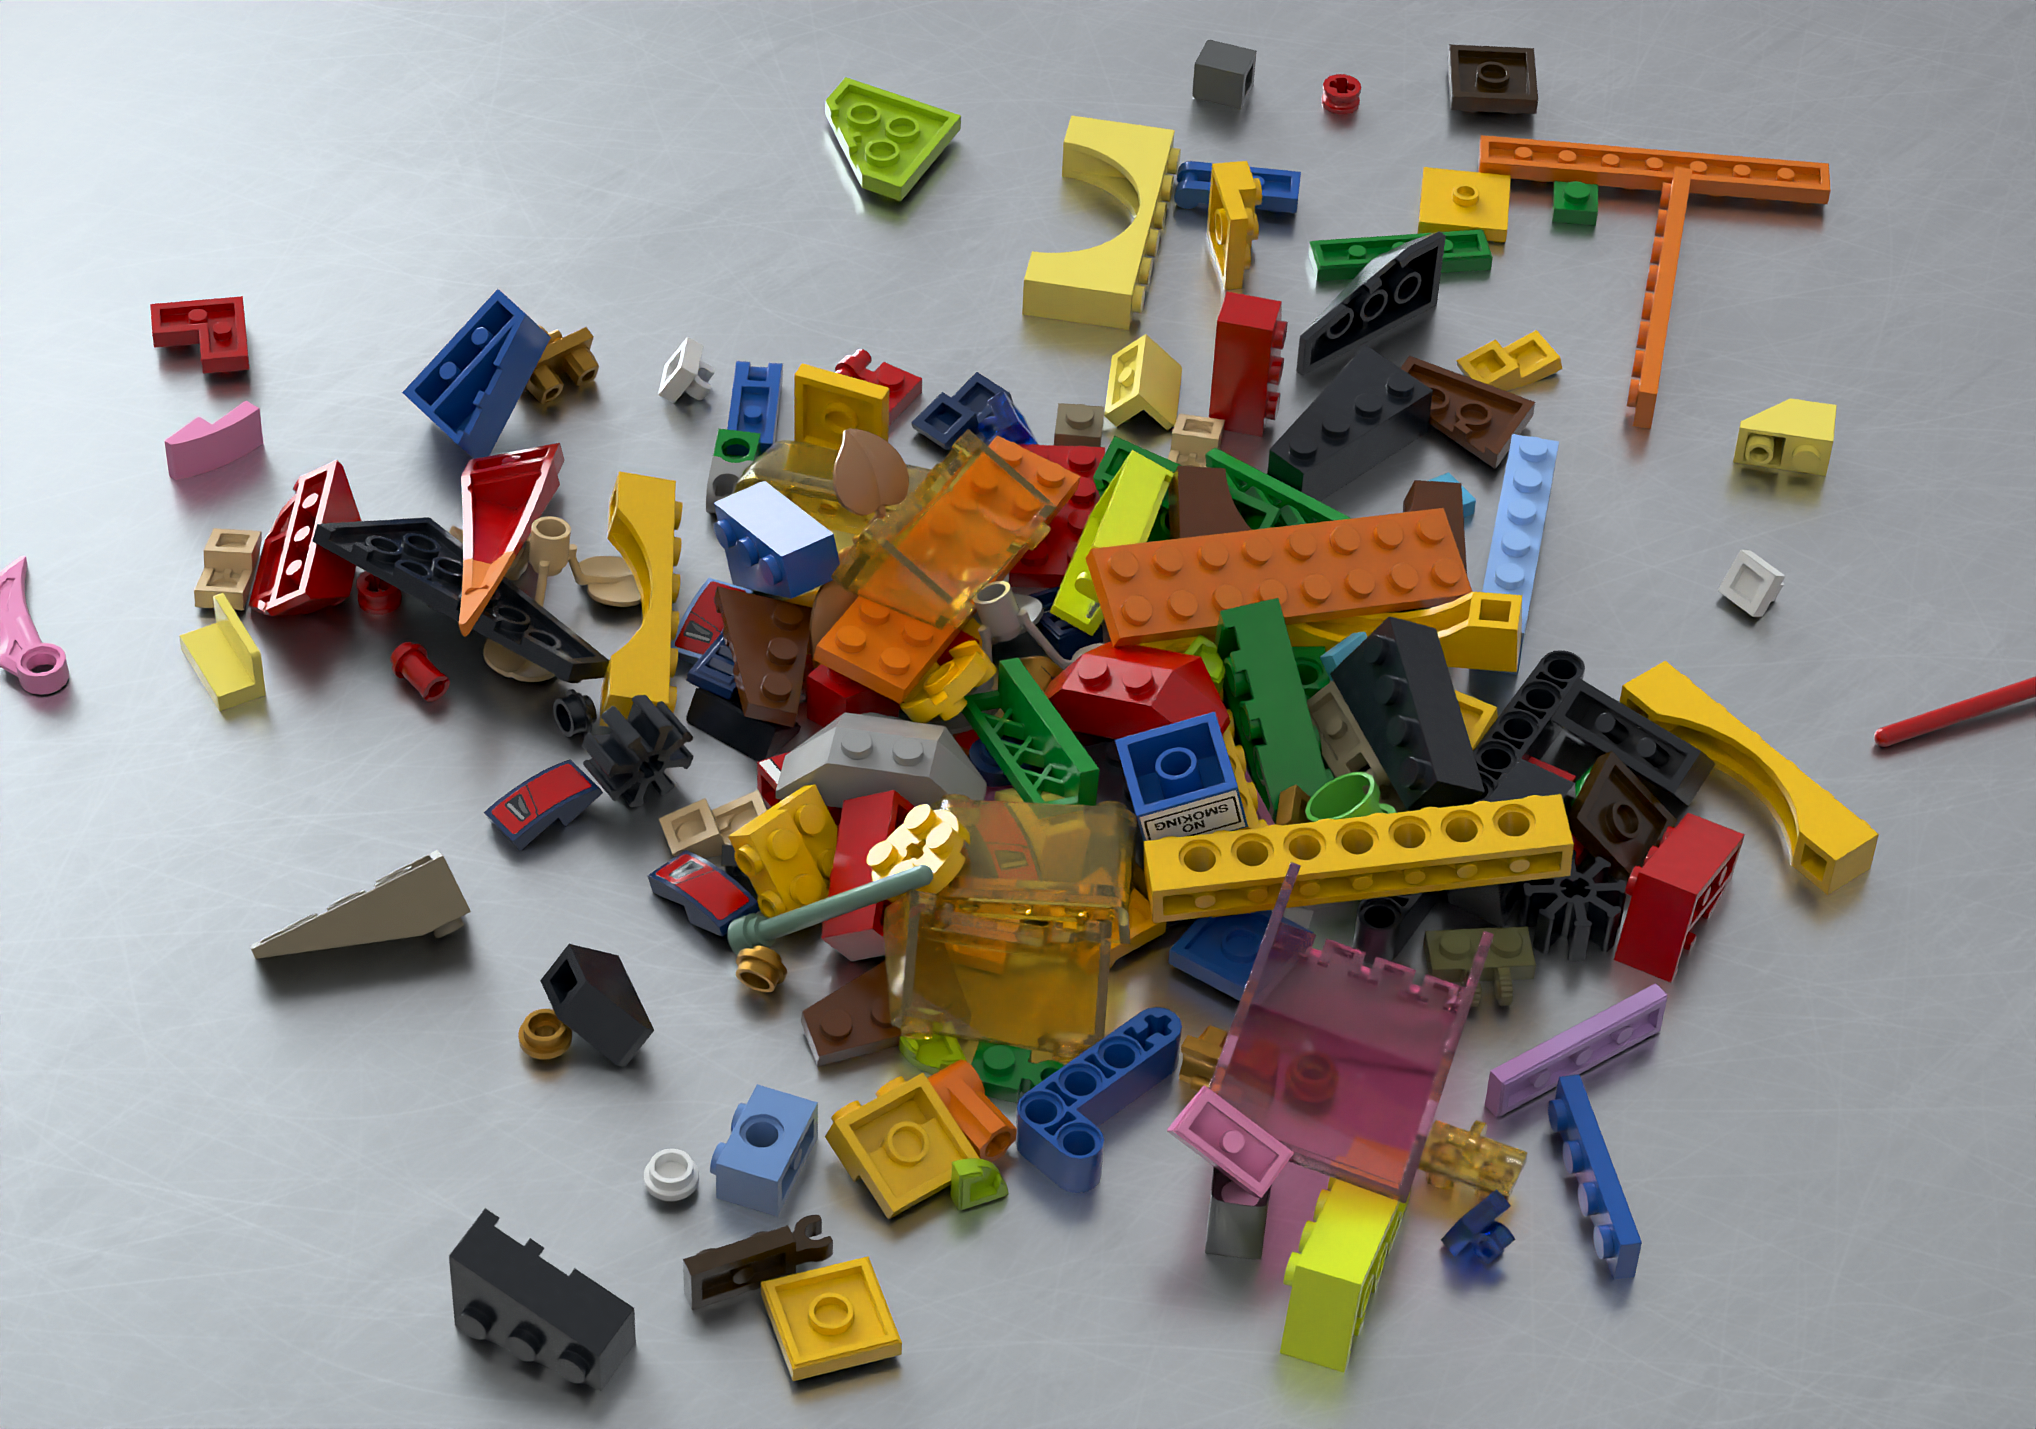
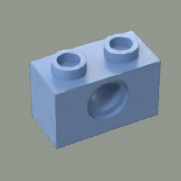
M757 1084L747 1104L740 1103L737 1106L731 1123V1135L727 1143H718L713 1153L710 1173L716 1175V1198L778 1217L818 1138V1102Z

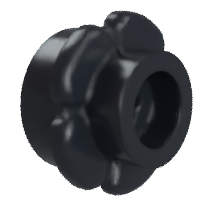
M570 689L566 691L564 697L554 701V717L560 731L565 736L571 737L581 733L585 737L586 734L591 732L592 724L597 721V712L592 699L588 695L582 696L581 693Z

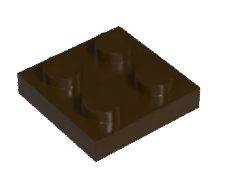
M1449 44L1447 59L1451 110L1470 113L1478 111L1505 112L1513 115L1537 113L1538 90L1534 48Z
M1613 751L1597 758L1567 815L1570 831L1594 858L1602 857L1610 862V875L1617 882L1624 880L1626 885L1636 865L1643 867L1650 848L1653 845L1659 847L1668 826L1674 827L1677 819Z

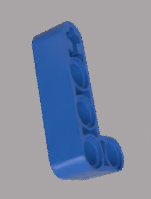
M1153 1007L1143 1010L1026 1092L1019 1099L1017 1105V1135L1015 1144L1019 1153L1056 1185L1067 1192L1085 1193L1094 1189L1100 1183L1104 1149L1103 1134L1098 1126L1177 1069L1182 1032L1180 1018L1166 1008Z

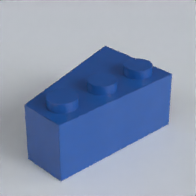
M766 481L714 502L718 522L714 523V531L720 545L725 550L733 585L792 599L843 576L834 534Z

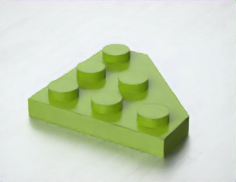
M847 77L842 80L825 100V115L861 187L902 201L961 129V115Z

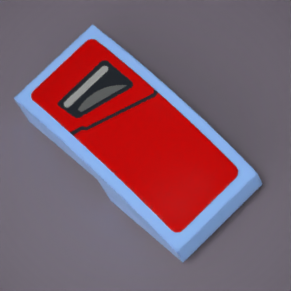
M708 578L684 613L678 625L675 640H671V648L678 649V659L695 664L722 633L724 628L721 613H717L714 603L717 586L754 594V591Z

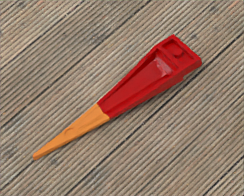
M560 443L471 459L461 475L463 581L459 626L464 637L474 627L529 537L532 523L541 517L560 486L558 474L565 461Z

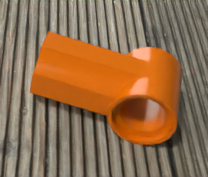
M960 1059L928 1077L927 1079L979 1158L992 1163L1004 1156L1010 1145L1016 1141L1017 1128L985 1095L982 1080L972 1065Z

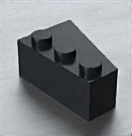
M485 1208L449 1255L455 1326L461 1328L463 1332L472 1338L486 1339L508 1349L521 1360L535 1361L553 1369L570 1382L584 1383L602 1391L636 1343L634 1307L576 1268L568 1276L540 1257L544 1250L543 1246L531 1238L523 1246L495 1227L500 1218Z

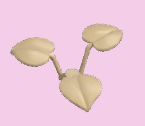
M541 517L532 523L531 536L526 540L525 549L521 548L504 576L510 580H518L521 574L526 571L529 561L534 571L538 573L535 601L543 607L547 577L558 575L569 562L575 582L579 585H588L587 593L593 600L618 607L635 606L641 603V596L634 575L624 558L594 556L578 562L576 557L577 546L570 544L571 527L565 520L558 517ZM453 525L449 533L463 543V530ZM487 638L483 650L484 659L499 674L506 677L512 676L517 680L526 682H540L555 676L546 669Z

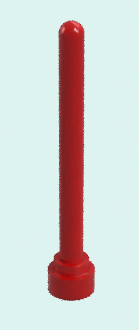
M2036 676L1881 727L1875 732L1874 740L1877 745L1887 747L2036 697Z

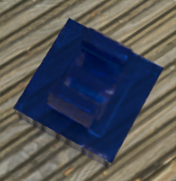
M1004 391L988 400L995 416L984 419L977 426L987 439L985 442L987 446L997 435L1016 444H1038L1024 415Z
M1496 1189L1462 1216L1444 1235L1441 1241L1454 1256H1457L1472 1243L1477 1256L1489 1265L1505 1251L1506 1247L1515 1241L1511 1231L1505 1225L1498 1222L1511 1205Z

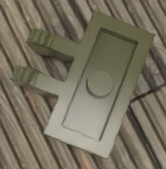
M1528 927L1425 931L1423 947L1431 984L1460 982L1466 1007L1479 1006L1482 997V988L1479 981H1493L1495 997L1499 1006H1509L1513 1002L1512 980L1534 979L1536 962Z

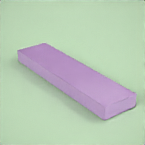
M1655 983L1490 1070L1485 1106L1495 1117L1502 1116L1556 1087L1559 1077L1580 1074L1661 1031L1667 994Z

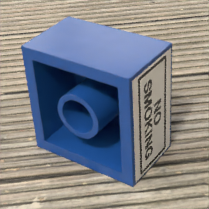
M1215 712L1115 740L1143 841L1159 840L1168 836L1185 837L1211 834L1221 830L1235 831L1248 827L1238 785Z

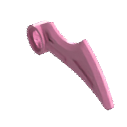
M22 556L0 572V667L19 677L20 685L25 691L38 695L50 694L60 690L69 679L66 655L61 647L55 644L42 643L26 603L25 579L28 564L26 556ZM48 664L55 666L47 672H31L33 668L39 665Z

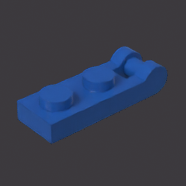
M1186 161L1179 166L1177 173L1178 184L1174 194L1175 203L1179 207L1192 209L1199 203L1209 204L1213 163ZM1250 167L1253 178H1259L1262 188L1261 205H1255V209L1297 213L1301 172Z
M736 361L727 429L761 433V456L773 458L783 381V363H768V367L751 366V363L748 361ZM740 444L727 446V454L746 456L749 453V449Z

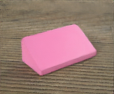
M1206 1086L1201 1088L1167 1129V1132L1257 1198L1263 1197L1294 1154L1293 1151Z

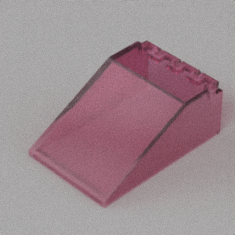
M1291 862L1209 1089L1293 1151L1294 1154L1289 1159V1162L1406 1203L1494 934L1483 931L1461 986L1428 974L1425 975L1422 986L1412 984L1416 972L1414 969L1377 956L1372 969L1362 966L1366 952L1327 938L1322 951L1314 949L1312 946L1316 934L1282 923L1301 865Z

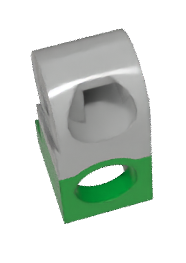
M718 428L706 490L707 513L716 514L714 502L755 485L762 466L761 433ZM740 444L747 447L749 453L746 456L727 454V446Z

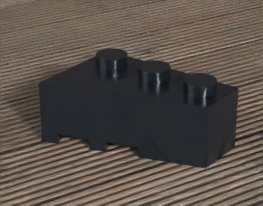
M1520 758L1509 773L1505 772L1500 777L1494 792L1486 801L1496 802L1522 799L1532 795L1549 796L1561 794L1566 815H1568L1576 800L1575 783ZM1527 881L1447 890L1448 903L1503 928L1521 899L1523 884L1527 883Z

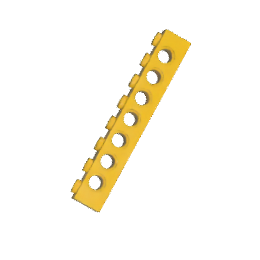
M1532 795L1514 800L1479 801L1469 805L1443 808L1426 807L1416 811L1389 814L1374 813L1363 817L1336 820L1321 819L1310 823L1283 826L1274 824L1264 828L1239 831L1221 830L1203 835L1163 837L1159 840L1144 841V874L1153 923L1570 876L1574 843L1562 795Z

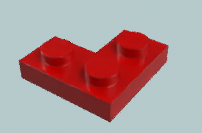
M243 296L150 304L154 348L200 344L203 374L250 370Z

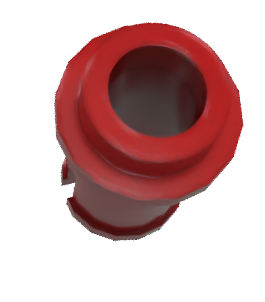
M405 642L399 645L391 654L390 662L393 673L399 678H406L427 702L436 701L447 692L450 680L427 658V651L423 646L413 644L412 642Z

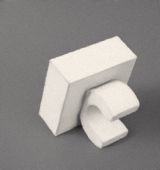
M689 337L685 339L664 366L659 396L675 403L682 393L686 391L697 400L704 399L712 389V385L707 382L715 374V369L711 365L700 361L704 345Z
M1740 550L1718 591L1751 616L1763 617L1771 601L1776 600L1784 586L1783 580L1785 575L1751 550Z

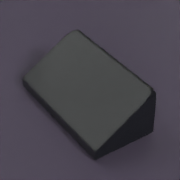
M696 688L686 716L689 724L757 762L773 757L799 733L801 728L796 721L794 727L745 717L738 693L730 700H727L702 688Z

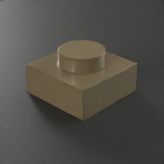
M1058 403L1054 445L1101 447L1104 407Z

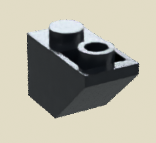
M568 944L540 980L557 1018L617 1066L626 1067L654 1032V1028L619 955Z

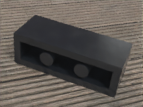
M1578 677L1551 718L1564 731L1598 752L1606 754L1613 751L1633 773L1688 806L1715 766V763L1701 750Z

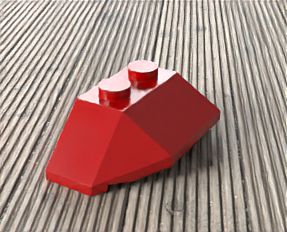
M338 460L300 476L292 490L296 494L283 506L264 541L248 605L254 612L269 616L310 614L329 605H338L350 596L356 565L312 542L317 524L362 521L344 467Z
M1112 641L1082 654L1057 675L1044 691V694L1072 731L1112 739L1124 738L1212 712L1216 713L1223 736L1231 722L1202 657L1136 644L1113 647Z

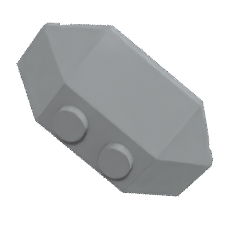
M844 713L785 755L776 788V799L783 800L804 785L815 784L826 806L842 808L844 800L895 790L915 807L927 804L932 810H947L963 825L979 827L987 783L946 726Z

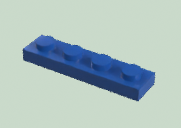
M1580 1074L1559 1077L1555 1100H1550L1548 1103L1549 1122L1553 1132H1560L1563 1139V1159L1566 1170L1569 1174L1575 1173L1579 1183L1578 1199L1582 1214L1590 1216L1592 1219L1596 1253L1599 1259H1606L1613 1280L1635 1277L1642 1241Z

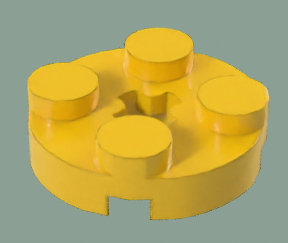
M967 641L949 650L948 652L954 659L941 666L935 662L905 698V703L900 704V707L912 722L926 724L938 715L943 721L950 720L967 705L964 696L974 687H979L987 682L996 673V666L976 641Z
M927 804L913 808L907 814L904 823L886 841L876 844L869 851L866 862L872 868V881L918 865H927L933 871V879L930 884L887 900L892 904L904 906L908 904L903 898L917 895L924 901L945 888L961 870L966 860L960 853L963 842L965 841L970 845L968 830L947 810H932Z

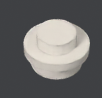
M671 1148L657 1152L644 1170V1184L647 1191L654 1197L664 1201H677L690 1196L696 1190L699 1183L697 1165L686 1152L679 1149Z

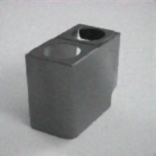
M1213 1166L1205 1253L1261 1260L1272 1184L1254 1206L1224 1202L1221 1195L1222 1189L1232 1180Z

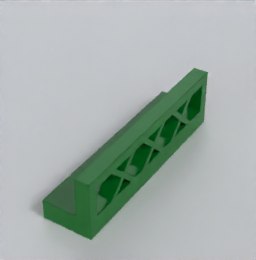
M1213 448L1205 454L1206 467L1226 469L1228 486L1280 508L1282 512L1274 527L1351 519L1345 514L1217 448Z
M1020 659L1001 660L999 662L998 689L964 696L967 705L961 711L1038 822L1096 811L1099 768ZM1001 708L1004 715L1000 718L981 711ZM1007 735L1024 740V743L1020 746L1003 741L1001 737ZM1023 763L1044 768L1042 774L1022 769L1020 766ZM1045 791L1064 798L1044 802L1040 795Z

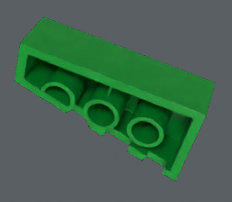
M1279 598L1221 610L1214 642L1217 647V653L1225 666L1223 693L1228 709L1231 710L1233 715L1234 727L1240 745L1244 749L1251 779L1275 824L1280 792L1296 784L1307 795L1312 797L1317 790L1334 779L1331 770L1324 768L1321 757L1322 745L1317 727L1312 724L1306 694L1299 676Z

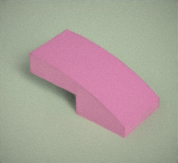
M244 401L213 424L198 416L165 440L169 476L179 480L207 473L234 462L263 444L260 408L248 401Z

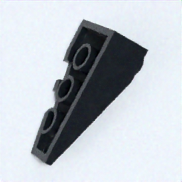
M1438 231L1406 242L1371 260L1300 335L1296 371L1303 376L1437 306L1446 235Z

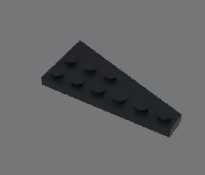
M430 517L317 524L312 542L424 602L429 608L442 612L459 622L463 581V543ZM503 577L472 628L568 683H580L582 680L604 678L610 661L505 577Z

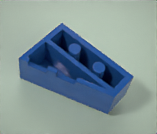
M497 289L402 393L472 458L477 459L490 456L551 337L505 294Z

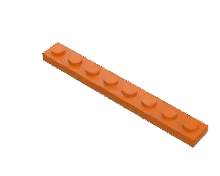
M1480 136L1478 172L1510 175L1511 179L1535 180L1542 183L1578 181L1585 184L1621 187L1628 190L1646 189L1662 191L1663 182L1672 184L1675 166L1692 169L1689 193L1707 194L1715 197H1744L1756 200L1794 201L1802 204H1828L1831 191L1829 163Z
M1675 166L1672 184L1663 182L1654 235L1660 237H1654L1650 263L1659 264V266L1651 264L1649 266L1645 291L1654 292V294L1645 292L1641 319L1649 320L1650 322H1640L1636 348L1645 349V351L1636 350L1631 377L1640 378V380L1631 379L1627 400L1628 407H1635L1633 426L1651 429L1691 182V168Z

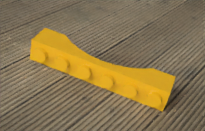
M619 471L611 494L607 539L622 555L634 575L641 596L643 619L641 627L629 642L610 658L601 685L599 726L609 727L601 718V715L611 706H615L628 719L633 705L632 698L637 695H646L656 707L659 701H663L672 713L675 710L677 687L669 685L670 678H674L678 662V649L671 648V640H675L677 635L679 611L672 610V603H676L678 598L680 574L673 573V566L678 565L682 540L679 537H674V530H678L680 526L683 504L680 501H675L676 481Z
M1471 592L1455 601L1430 609L1403 613H1379L1286 625L1292 647L1325 646L1327 652L1352 633L1366 632L1367 636H1369L1384 620L1391 616L1436 628L1447 667L1517 672L1522 634V595Z
M1663 661L1622 685L1620 703L1701 750L1715 763L1713 768L1726 773L1748 788L1768 808L1780 825L1789 847L1791 866L1826 895L1831 894L1871 869L1879 834L1866 821L1860 819L1846 808L1829 791L1823 789L1809 778L1792 761L1787 760L1766 743L1759 734L1750 730L1729 713L1722 704L1713 700L1697 687L1690 678L1681 674L1667 661Z

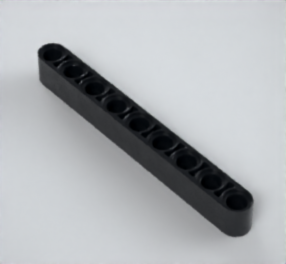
M1565 650L1547 653L1473 750L1485 793L1475 802L1486 801L1494 792L1500 777L1505 772L1509 773L1520 758L1528 761L1532 756L1540 760L1562 731V728L1553 722L1551 718L1577 677L1582 680L1584 678L1585 665L1579 656ZM1445 890L1362 899L1356 912L1352 944L1353 952L1357 958L1371 965H1384L1392 962Z

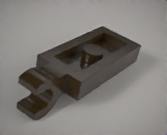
M820 1215L803 1217L796 1223L793 1233L789 1226L786 1225L771 1231L757 1232L746 1239L716 1249H705L694 1256L683 1259L684 1295L691 1309L695 1310L759 1289L763 1281L796 1274L797 1265L807 1262H820L833 1255V1240L831 1236L819 1240L810 1239V1237L822 1234V1219Z

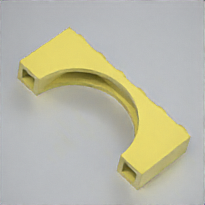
M1071 115L1063 142L1062 177L1087 182L1112 194L1128 208L1134 221L1117 237L1092 248L1061 253L1032 251L1024 277L1022 315L1125 330L1130 329L1133 313H1142L1145 286H1141V284L1149 285L1153 259L1148 256L1156 257L1160 230H1155V228L1163 229L1167 210V203L1162 201L1170 202L1174 175L1178 173L1181 149L1173 148L1175 130Z

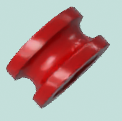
M1346 74L1329 76L1323 82L1322 106L1334 114L1353 113L1360 105L1361 83L1356 78Z
M367 571L360 574L356 587L358 591V604L362 610L373 615H384L393 612L399 607L402 600L400 589Z

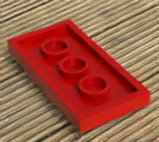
M1018 444L1020 447L1081 476L1077 491L1009 572L1008 583L1010 587H1060L1087 519L1100 500L1093 476L1105 455V447Z

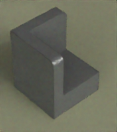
M1207 40L1194 65L1192 96L1195 99L1241 109L1254 85L1257 51L1214 40Z

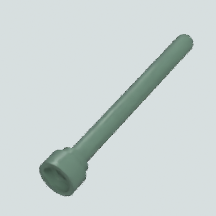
M918 865L772 918L755 913L743 916L730 923L728 928L729 944L737 956L740 950L753 949L754 946L770 948L778 937L926 886L933 879V871L927 865Z

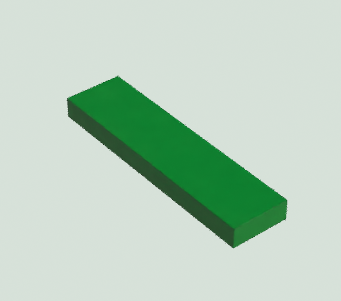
M1482 229L1442 232L1446 235L1441 273L1491 270L1493 257ZM1432 233L1309 241L1308 255L1317 282L1354 279L1371 260L1380 254Z

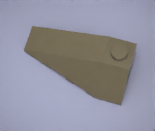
M436 850L376 880L374 889L367 892L361 890L354 894H349L326 908L327 912L321 915L314 913L250 945L255 959L422 936L433 931L436 938H440L465 925L461 917L471 911L443 854Z

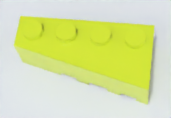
M1354 1140L1346 1159L1341 1160L1337 1158L1335 1160L1328 1182V1190H1321L1316 1203L1313 1221L1307 1220L1304 1226L1298 1249L1300 1253L1292 1252L1286 1267L1283 1284L1291 1286L1292 1289L1280 1348L1281 1354L1343 1373L1345 1372L1350 1359L1353 1335H1359L1365 1319L1364 1312L1370 1294L1375 1293L1386 1254L1389 1255L1409 1203L1417 1163L1416 1158Z

